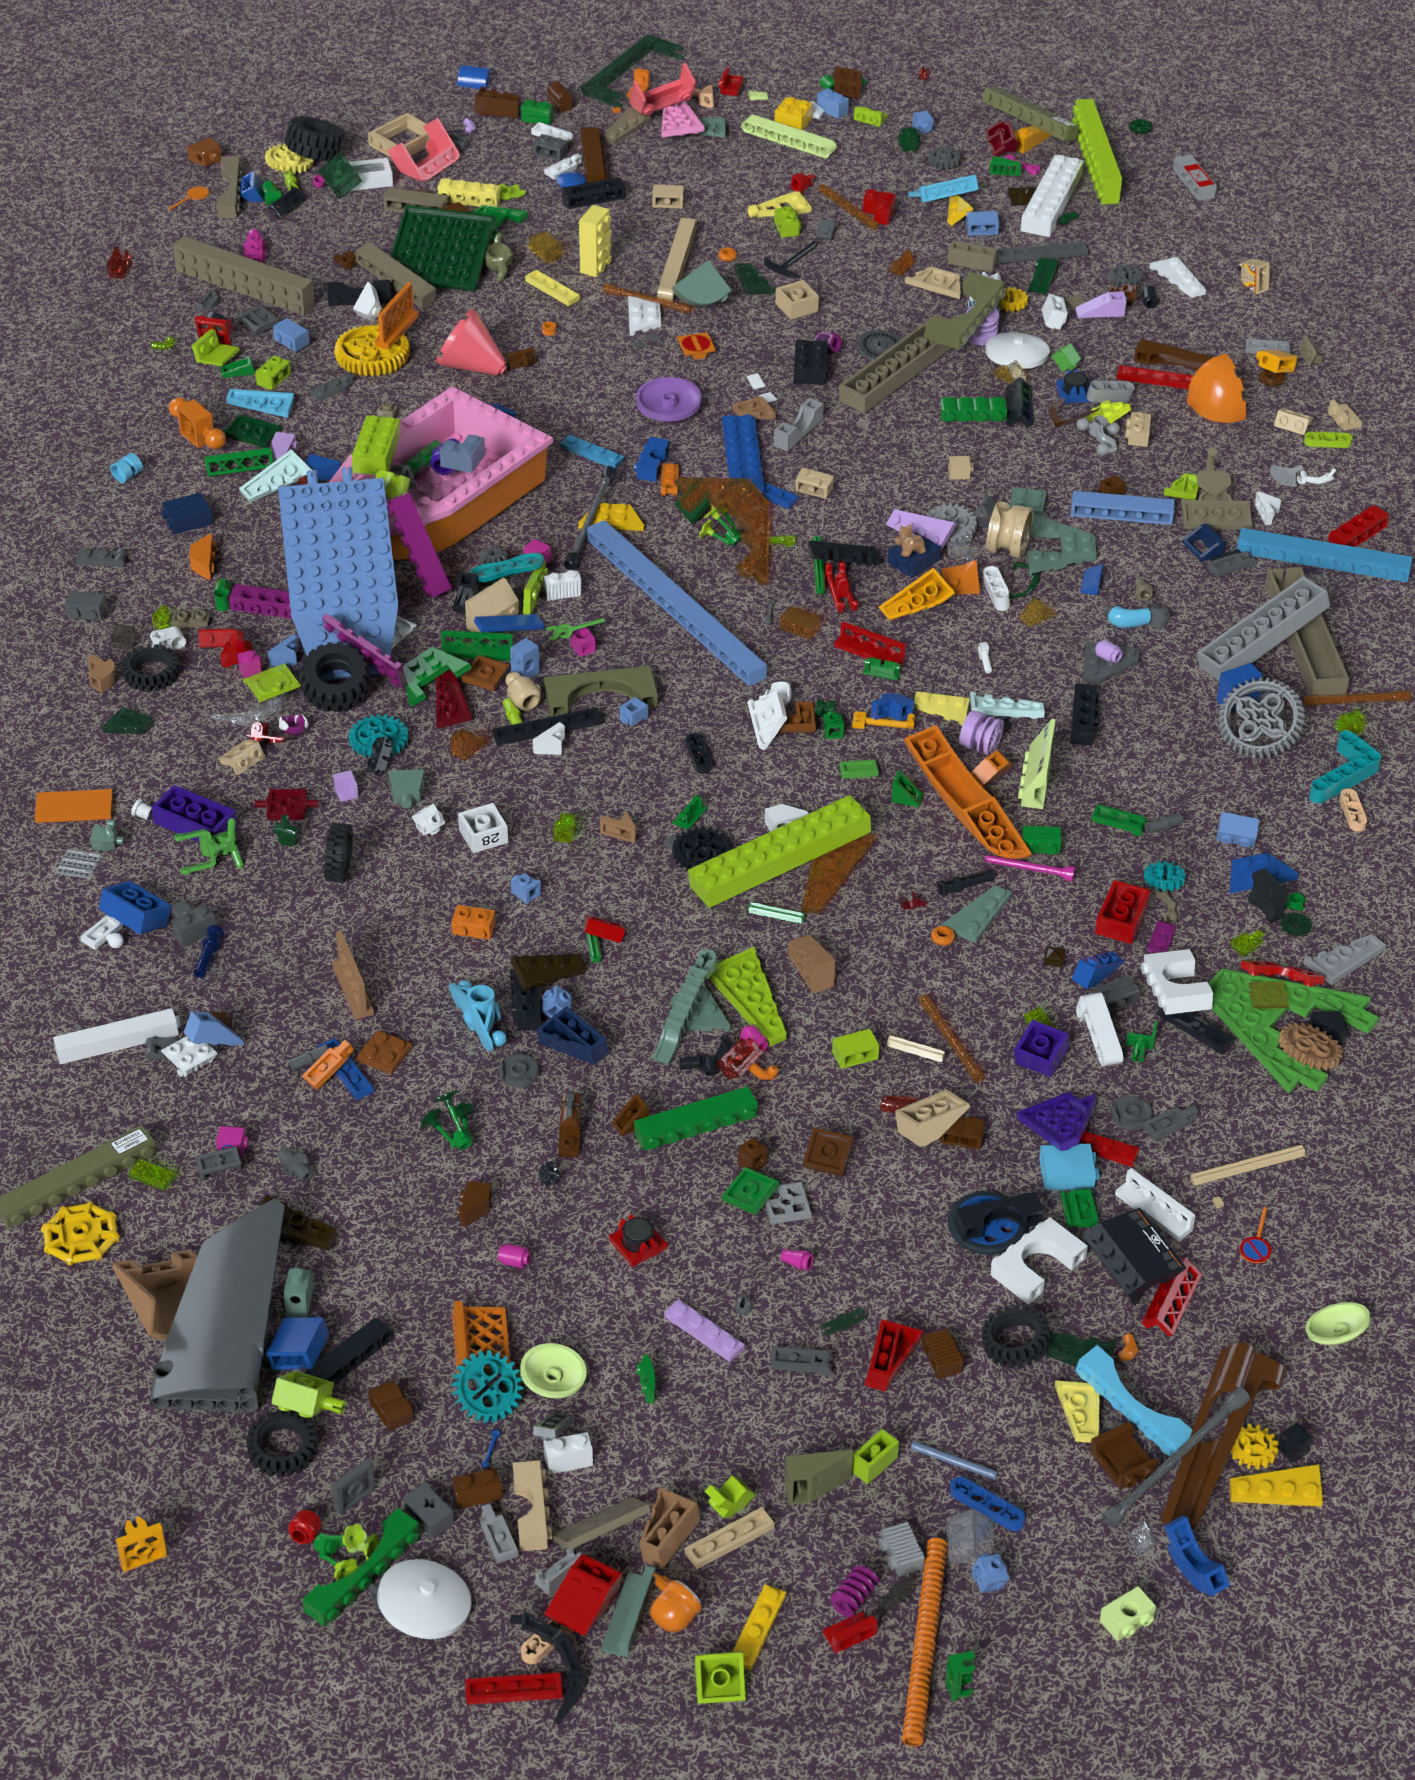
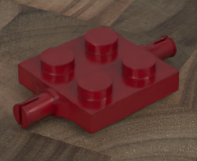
M269 789L266 800H255L254 807L266 808L267 820H281L283 815H288L289 820H305L307 808H319V800H307L306 789Z

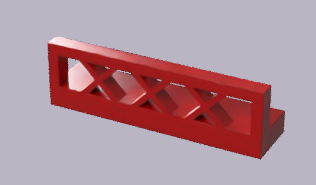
M844 621L841 623L840 636L834 642V647L863 658L880 659L882 665H884V661L897 662L899 665H902L905 661V643ZM846 629L850 630L854 635L846 634ZM861 635L866 636L869 641L864 640ZM877 641H881L885 647L880 646ZM893 646L900 648V653L896 652Z
M1186 1257L1180 1260L1187 1269L1168 1283L1159 1285L1141 1322L1145 1328L1148 1329L1158 1325L1167 1336H1173L1202 1276L1199 1270ZM1187 1271L1193 1275L1191 1281L1188 1280ZM1180 1285L1184 1287V1296H1181ZM1173 1300H1176L1177 1311L1173 1309ZM1166 1315L1169 1316L1170 1326L1163 1321Z

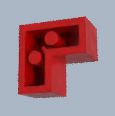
M867 189L863 197V213L874 214L873 223L889 225L895 211L896 194Z

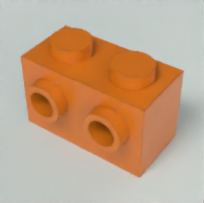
M457 905L451 921L452 934L490 940L496 924L495 910Z

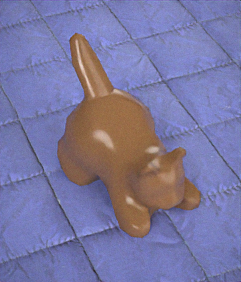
M908 524L907 527L900 526V537H895L894 541L897 545L902 546L901 555L903 557H910L912 552L924 554L926 552L924 540L920 535H915L912 532L911 524Z

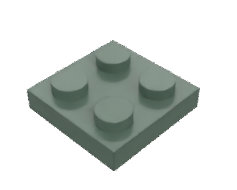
M1013 487L1010 509L1013 505H1021L1033 508V514L1042 517L1047 491Z

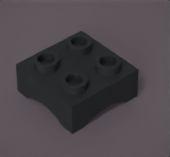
M1265 868L1252 873L1253 888L1248 896V901L1264 912L1266 920L1270 924L1283 919L1288 893L1286 888Z

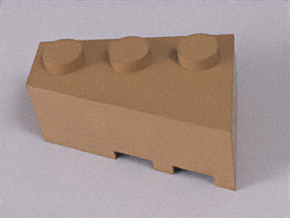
M811 935L790 940L788 942V955L811 992L814 993L834 987V978H836L835 959Z
M659 1487L656 1502L651 1508L652 1513L649 1521L647 1520L639 1544L643 1561L663 1569L698 1525L700 1516L696 1502Z

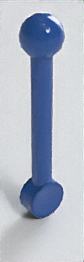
M498 1430L491 1432L492 1440L486 1458L481 1462L483 1469H487L490 1466L489 1460L496 1439L500 1438V1431Z

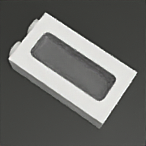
M388 158L334 164L335 170H332L335 187L339 188V192L393 186L392 171Z

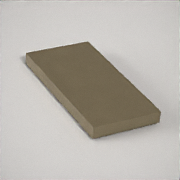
M631 1497L551 1535L554 1542L571 1550L650 1513L651 1510L648 1503Z

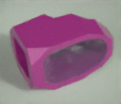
M830 332L820 333L814 339V341H828L827 352L829 353L840 351L842 346L841 338Z

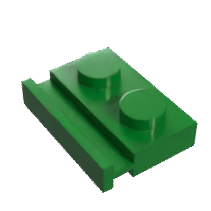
M1091 1189L1070 1190V1193L1060 1192L1068 1229H1071L1072 1226H1077V1228L1094 1227L1099 1223Z

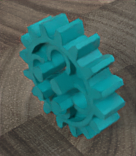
M1156 861V864L1150 863V866H1146L1144 879L1145 883H1149V887L1155 886L1156 890L1162 889L1163 892L1169 889L1172 892L1174 888L1179 890L1180 886H1184L1186 874L1184 869H1180V865L1174 866V862L1168 864L1167 861L1163 863ZM1164 872L1167 873L1166 880H1163Z

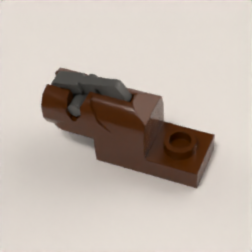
M567 1092L561 1095L558 1157H579L581 1096L578 1093Z

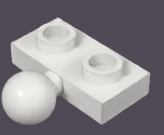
M106 915L80 936L81 942L96 950L108 940V944L112 948H120L123 945L124 939L117 932L123 926L118 920Z

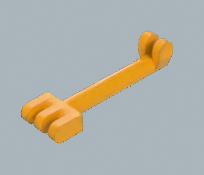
M856 711L853 715L852 727L865 729L866 724L914 729L915 715L912 713L908 714L907 721L875 720L866 717V712Z

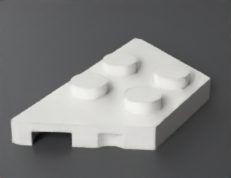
M628 296L630 336L635 335L636 331L642 330L645 332L661 327L659 303Z
M777 691L760 696V700L754 701L751 699L747 701L758 746L762 750L768 747L787 719L782 696Z

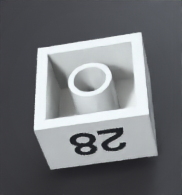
M494 803L458 813L459 831L473 853L508 843V827Z

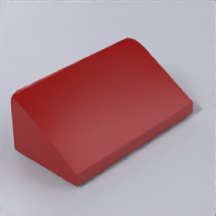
M586 915L585 933L618 943L622 942L625 933L623 925Z

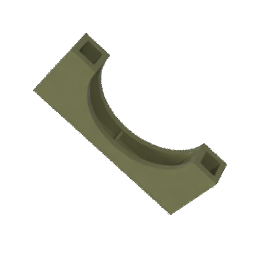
M970 272L963 280V293L972 297L976 304L969 312L956 318L938 319L933 317L925 326L926 339L960 350L967 343L970 336L974 335L976 329L982 325L983 320L990 315V312L997 306L1000 299L1004 298L1006 293L1004 282Z
M650 666L544 677V693L550 717L567 714L570 705L576 699L599 691L622 693L630 698H638L647 704L648 708L657 707V690Z

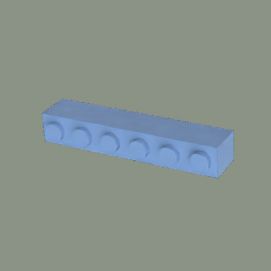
M1073 491L1071 516L1172 525L1174 499Z

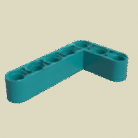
M1341 731L1336 749L1349 761L1312 781L1309 799L1317 804L1323 803L1340 794L1343 789H1349L1379 771L1381 754L1353 732Z

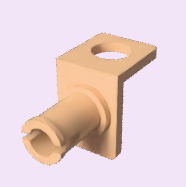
M708 85L702 90L694 88L692 97L699 98L701 106L713 108L714 96L712 85Z

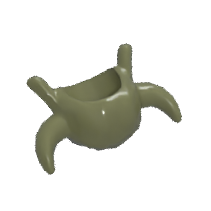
M497 233L494 244L488 246L484 260L487 268L498 272V283L505 278L513 258L510 248L501 243V233Z

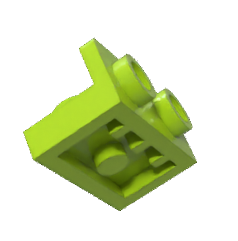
M856 106L854 108V120L881 127L888 119V114L881 111L871 110L867 107Z

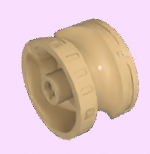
M998 501L994 507L988 528L987 551L998 553L1002 548H1006L1010 551L1011 557L1021 559L1031 534L1033 508L1013 505L1010 509L1008 503Z

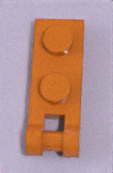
M662 464L661 496H666V494L678 496L679 464Z

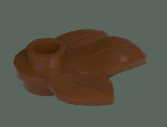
M350 250L343 255L334 254L333 260L339 263L342 268L350 269L357 264L356 255Z

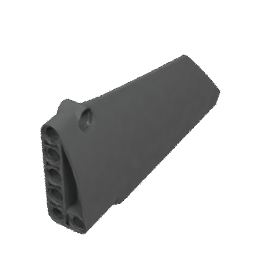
M274 1198L257 1207L202 1243L159 1363L153 1368L154 1379L149 1402L153 1408L254 1412L258 1409L261 1392L259 1373L261 1360L265 1357L271 1319L270 1300L285 1205Z

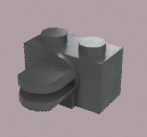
M180 901L173 905L172 912L175 918L171 920L173 937L183 948L217 931L215 915L205 904L194 910L185 901Z

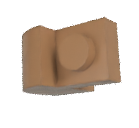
M94 654L87 657L90 686L101 693L114 686L116 683L114 662L111 659L104 662L103 659L98 658Z

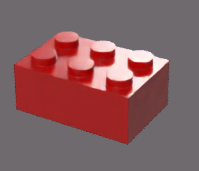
M1113 880L1097 916L1095 934L1132 944L1147 911L1151 890Z

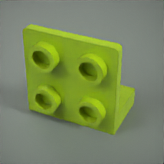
M213 329L207 331L192 345L196 362L216 365L218 367L225 365L228 360L240 351L239 347L219 344L216 331Z

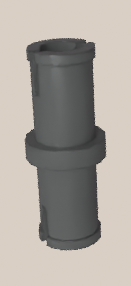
M1180 813L1167 817L1160 816L1157 820L1146 822L1145 830L1148 834L1159 830L1166 831L1169 827L1181 825L1183 818Z
M324 1044L311 1051L306 1050L304 1054L289 1059L288 1061L293 1072L309 1064L312 1066L328 1050L327 1045Z

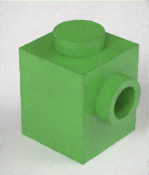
M1071 343L1060 348L1052 355L1062 372L1067 369H1074L1077 367L1076 363L1081 360Z

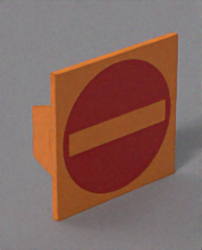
M708 332L677 336L684 355H692L694 360L706 358L707 353L716 351Z

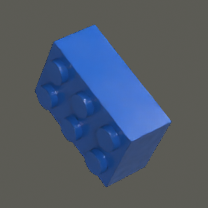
M127 881L103 888L99 909L106 913L107 916L118 920L122 925L128 926L135 933L144 934L168 925L172 905L132 881Z

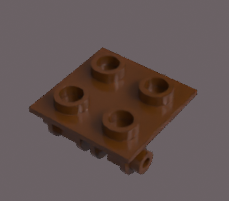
M835 66V72L831 74V78L834 79V92L845 97L861 99L862 71Z

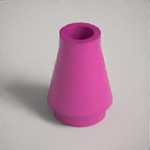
M784 1249L781 1253V1261L801 1271H809L814 1262V1255L805 1250Z

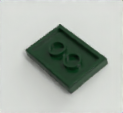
M239 414L223 432L227 438L268 448L272 443L271 441L275 433L282 432L283 429L282 426Z

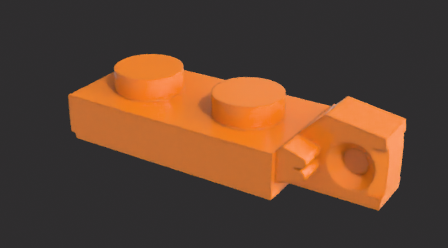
M344 1040L338 1047L333 1049L330 1047L302 1075L303 1079L318 1090L347 1061L348 1056L354 1050L351 1044Z

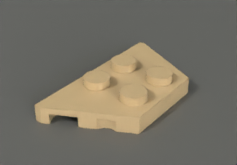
M931 266L923 271L916 272V276L912 278L909 276L905 278L906 284L960 299L959 274Z

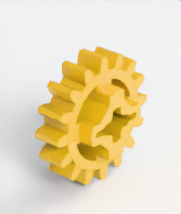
M1248 1424L1247 1429L1243 1426L1241 1427L1230 1453H1233V1460L1239 1459L1238 1465L1241 1466L1245 1463L1247 1464V1469H1250L1252 1465L1255 1466L1256 1470H1259L1260 1465L1267 1468L1268 1463H1274L1278 1453V1441H1274V1434L1268 1435L1267 1428L1262 1431L1260 1430V1425L1252 1428L1251 1424Z

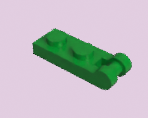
M1097 804L1091 821L1126 830L1135 836H1140L1147 819L1140 815Z

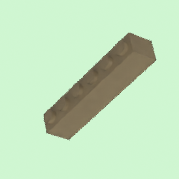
M368 242L356 250V262L379 279L390 280V287L397 292L407 282L412 283L413 303L423 309L436 300V288L433 285L424 281L377 246Z

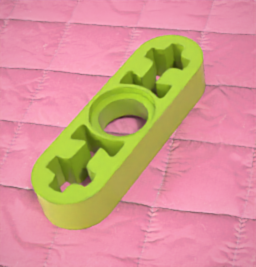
M1307 432L1304 436V444L1310 447L1348 448L1352 444V436L1348 433Z

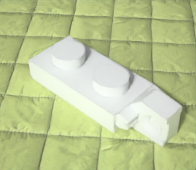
M579 154L572 155L571 158H566L544 169V174L555 180L558 175L564 172L576 170V167L582 163V156Z

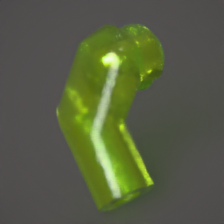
M167 336L165 342L152 341L151 349L166 350L173 347L174 338Z
M793 535L770 537L771 545L781 544L791 547L796 541Z

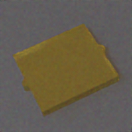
M1249 982V998L1252 1000L1253 1008H1288V993L1285 992L1284 982Z

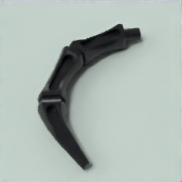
M526 1611L523 1612V1615L511 1614L510 1624L521 1625L522 1631L531 1632L543 1638L550 1645H553L554 1650L561 1655L564 1661L568 1678L566 1681L567 1693L554 1719V1722L559 1725L574 1706L584 1688L585 1672L580 1665L568 1635L563 1634L561 1629L537 1619Z

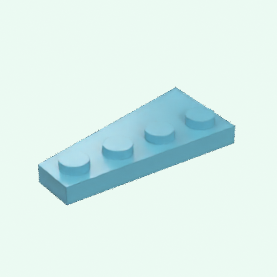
M229 389L226 399L227 404L288 418L294 401V393Z

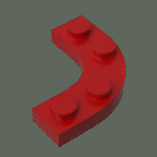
M1242 960L1240 967L1247 970L1249 975L1259 976L1260 973L1266 976H1274V974L1290 977L1292 981H1303V985L1315 987V984H1324L1325 976L1294 966L1285 967L1273 962Z

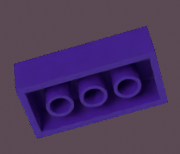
M173 785L152 806L154 824L175 833H188L206 829L212 836L224 831L228 832V820L230 818L235 819V829L237 828L235 810L176 785ZM199 836L190 838L200 843Z

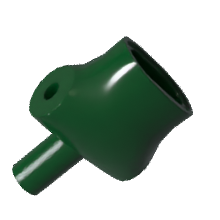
M283 815L281 817L282 823L276 822L273 832L277 835L280 844L295 846L298 843L300 829L291 826L289 816Z

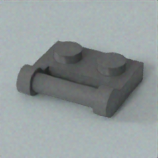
M261 305L243 312L237 317V321L249 327L256 336L261 335L263 331L279 323L278 318ZM251 318L253 321H255V322H256L257 324H259V325H255V324L252 323L249 319Z

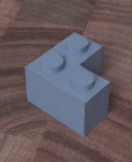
M469 434L462 444L446 440L439 450L441 467L473 473L486 455L485 438Z

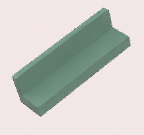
M646 1566L643 1575L631 1572L627 1574L601 1647L603 1652L628 1658L655 1582V1577L653 1576L655 1568Z

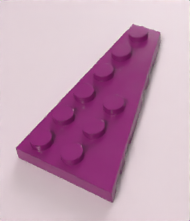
M326 613L322 617L323 627L329 633L333 632L336 634V638L343 642V644L347 643L352 645L353 649H359L361 654L365 655L367 663L374 665L380 675H386L395 687L399 686L404 689L408 685L403 666L400 662L397 661L395 663L388 654L383 656L379 648L361 636L357 638L351 629L345 630L342 623Z

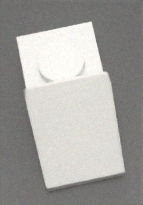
M1256 492L1255 507L1264 524L1271 525L1275 513H1279L1281 500L1262 492Z
M559 722L534 738L533 753L561 755V742L565 739V726Z

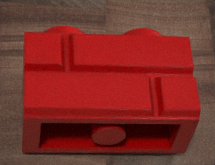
M236 628L199 629V648L224 647V644L229 641Z

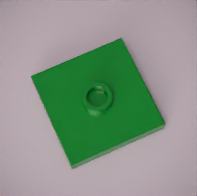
M744 1167L721 1198L722 1201L756 1215L779 1187V1182Z

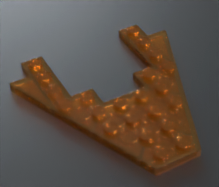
M679 477L674 481L675 485L684 494L679 499V502L683 509L689 513L708 498L710 504L716 507L717 510L724 505L726 511L733 515L737 524L745 530L740 536L743 543L751 549L735 568L738 574L744 577L745 580L753 576L761 586L765 585L768 582L771 504L752 481L746 478Z

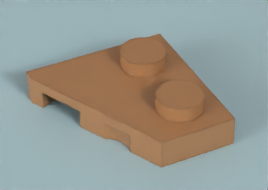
M762 396L733 404V411L737 416L747 414L755 416V419H776V413Z

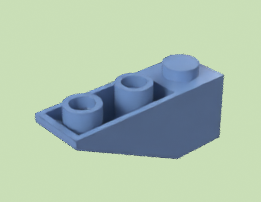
M191 1011L184 1033L192 1043L226 1044L229 1046L244 1045L245 1042L233 1030L209 1012Z

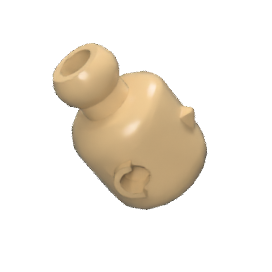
M518 672L509 673L505 680L508 686L507 697L511 698L515 706L522 711H530L538 706L541 701L540 686L535 684L529 677L521 676Z

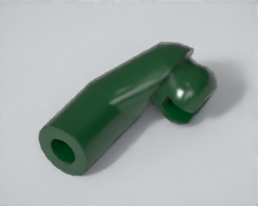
M1077 212L1062 214L1059 219L1060 223L1067 225L1070 220H1076L1078 218Z

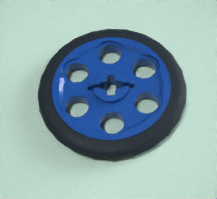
M981 1191L965 1195L953 1205L948 1215V1227L954 1239L962 1247L979 1254L995 1255L1006 1252L1010 1245H1015L1021 1240L1023 1235L1026 1234L1027 1228H1022L1010 1220H994L985 1226L983 1237L962 1241L954 1223L955 1209L1007 1197L996 1192ZM1010 1228L1012 1232L1004 1233L1001 1229ZM991 1236L995 1238V1241L988 1242L984 1238Z

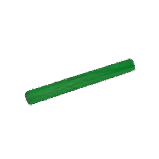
M814 536L813 541L822 542V537ZM814 559L816 593L823 595L825 593L824 562L822 559Z

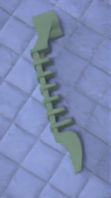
M702 950L695 964L690 966V972L686 975L685 983L682 984V989L678 992V998L674 1001L673 1009L670 1010V1015L666 1019L665 1026L662 1028L660 1041L652 1057L653 1061L670 1065L681 1043V1035L685 1034L684 1024L689 1022L688 1014H692V1006H695L697 1003L696 997L701 995L700 988H704V980L708 981L711 974L718 968L716 954L713 950Z

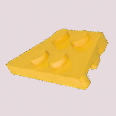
M600 503L591 525L605 520L615 530L644 531V524L629 504ZM588 513L578 522V528L583 527Z

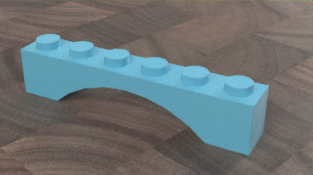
M1098 1345L1079 1359L1075 1370L1079 1377L1087 1381L1099 1395L1105 1397L1113 1408L1125 1415L1128 1421L1136 1425L1148 1439L1155 1442L1163 1453L1171 1457L1175 1451L1189 1440L1192 1429L1180 1418L1157 1413L1133 1398L1119 1380L1113 1359Z

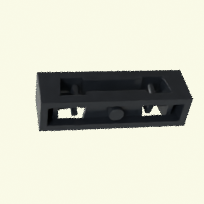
M619 177L562 187V201L567 209L625 199V186Z

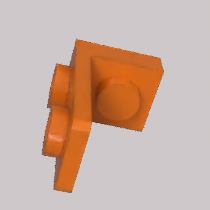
M636 68L634 70V82H637L642 93L646 92L650 86V70ZM632 87L626 94L627 98H630Z

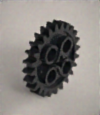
M702 826L701 830L695 827L694 831L688 828L687 833L682 831L681 836H676V840L673 841L672 854L673 859H676V864H680V868L686 867L688 872L689 869L734 849L730 837H725V832L719 834V829L712 831V827H710L708 830H705V827Z

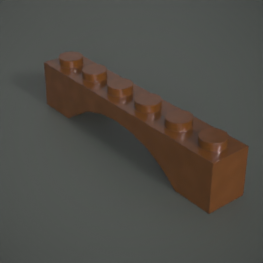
M1145 339L1140 340L1135 348L1134 361L1146 365L1175 364L1191 368L1195 371H1198L1203 364L1214 358Z

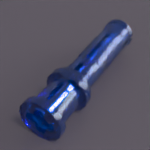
M211 925L207 928V936L202 941L203 950L193 972L196 977L204 978L206 976L213 954L219 949V941L224 936V930L219 926Z

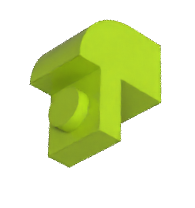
M733 1475L721 1489L710 1484L705 1490L711 1497L709 1504L723 1518H730L742 1510L756 1495L741 1479Z

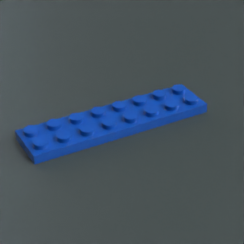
M747 414L743 416H722L731 498L764 497L755 416Z

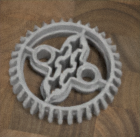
M1261 677L1259 681L1253 678L1252 683L1246 680L1244 686L1239 683V689L1233 687V693L1228 692V698L1223 699L1225 704L1220 705L1222 710L1219 711V716L1221 717H1218L1220 733L1224 736V741L1228 742V746H1233V751L1239 750V754L1245 753L1247 758L1252 754L1253 759H1256L1257 755H1260V759H1263L1264 755H1267L1270 759L1271 754L1274 753L1276 757L1278 756V751L1284 754L1285 747L1287 749L1291 748L1289 743H1296L1294 738L1299 739V733L1303 731L1301 726L1305 724L1303 721L1305 714H1303L1304 707H1301L1303 705L1302 701L1299 700L1298 694L1295 695V690H1290L1289 685L1284 686L1282 681L1277 684L1276 679L1270 682L1268 677L1266 681H1263ZM1256 691L1275 692L1265 696L1260 703L1251 697H1244ZM1284 698L1290 703L1294 717L1292 727L1288 733L1286 732V723L1278 717L1284 708ZM1271 703H1277L1274 707L1269 706ZM1235 704L1237 705L1238 715L1244 719L1238 733L1240 737L1238 739L1233 734L1229 723L1230 713ZM1249 729L1254 730L1251 734L1245 733ZM1263 733L1271 739H1280L1273 744L1265 746H1253L1245 743L1255 742Z

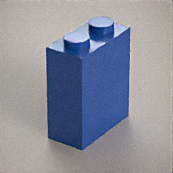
M323 1317L283 1319L266 1351L272 1370L313 1368L329 1336V1331Z

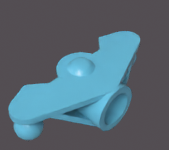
M462 980L458 986L454 983L449 984V990L457 1008H461L463 1011V1018L469 1029L477 1032L482 1046L490 1052L493 1050V1045H504L507 1039L504 1032L495 1031L490 1037L494 1021L499 1022L501 1020L500 1007L495 1002L493 989L486 985L472 987V984L467 980Z

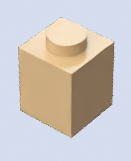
M949 456L948 471L950 479H970V473L973 472V462H970L969 456Z

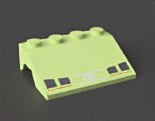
M1055 719L1050 720L1030 744L1029 752H1025L1024 762H1027V764H1023L1022 774H1025V776H1021L1020 786L1023 788H1019L1018 799H1022L1021 806L1038 809H1043Z

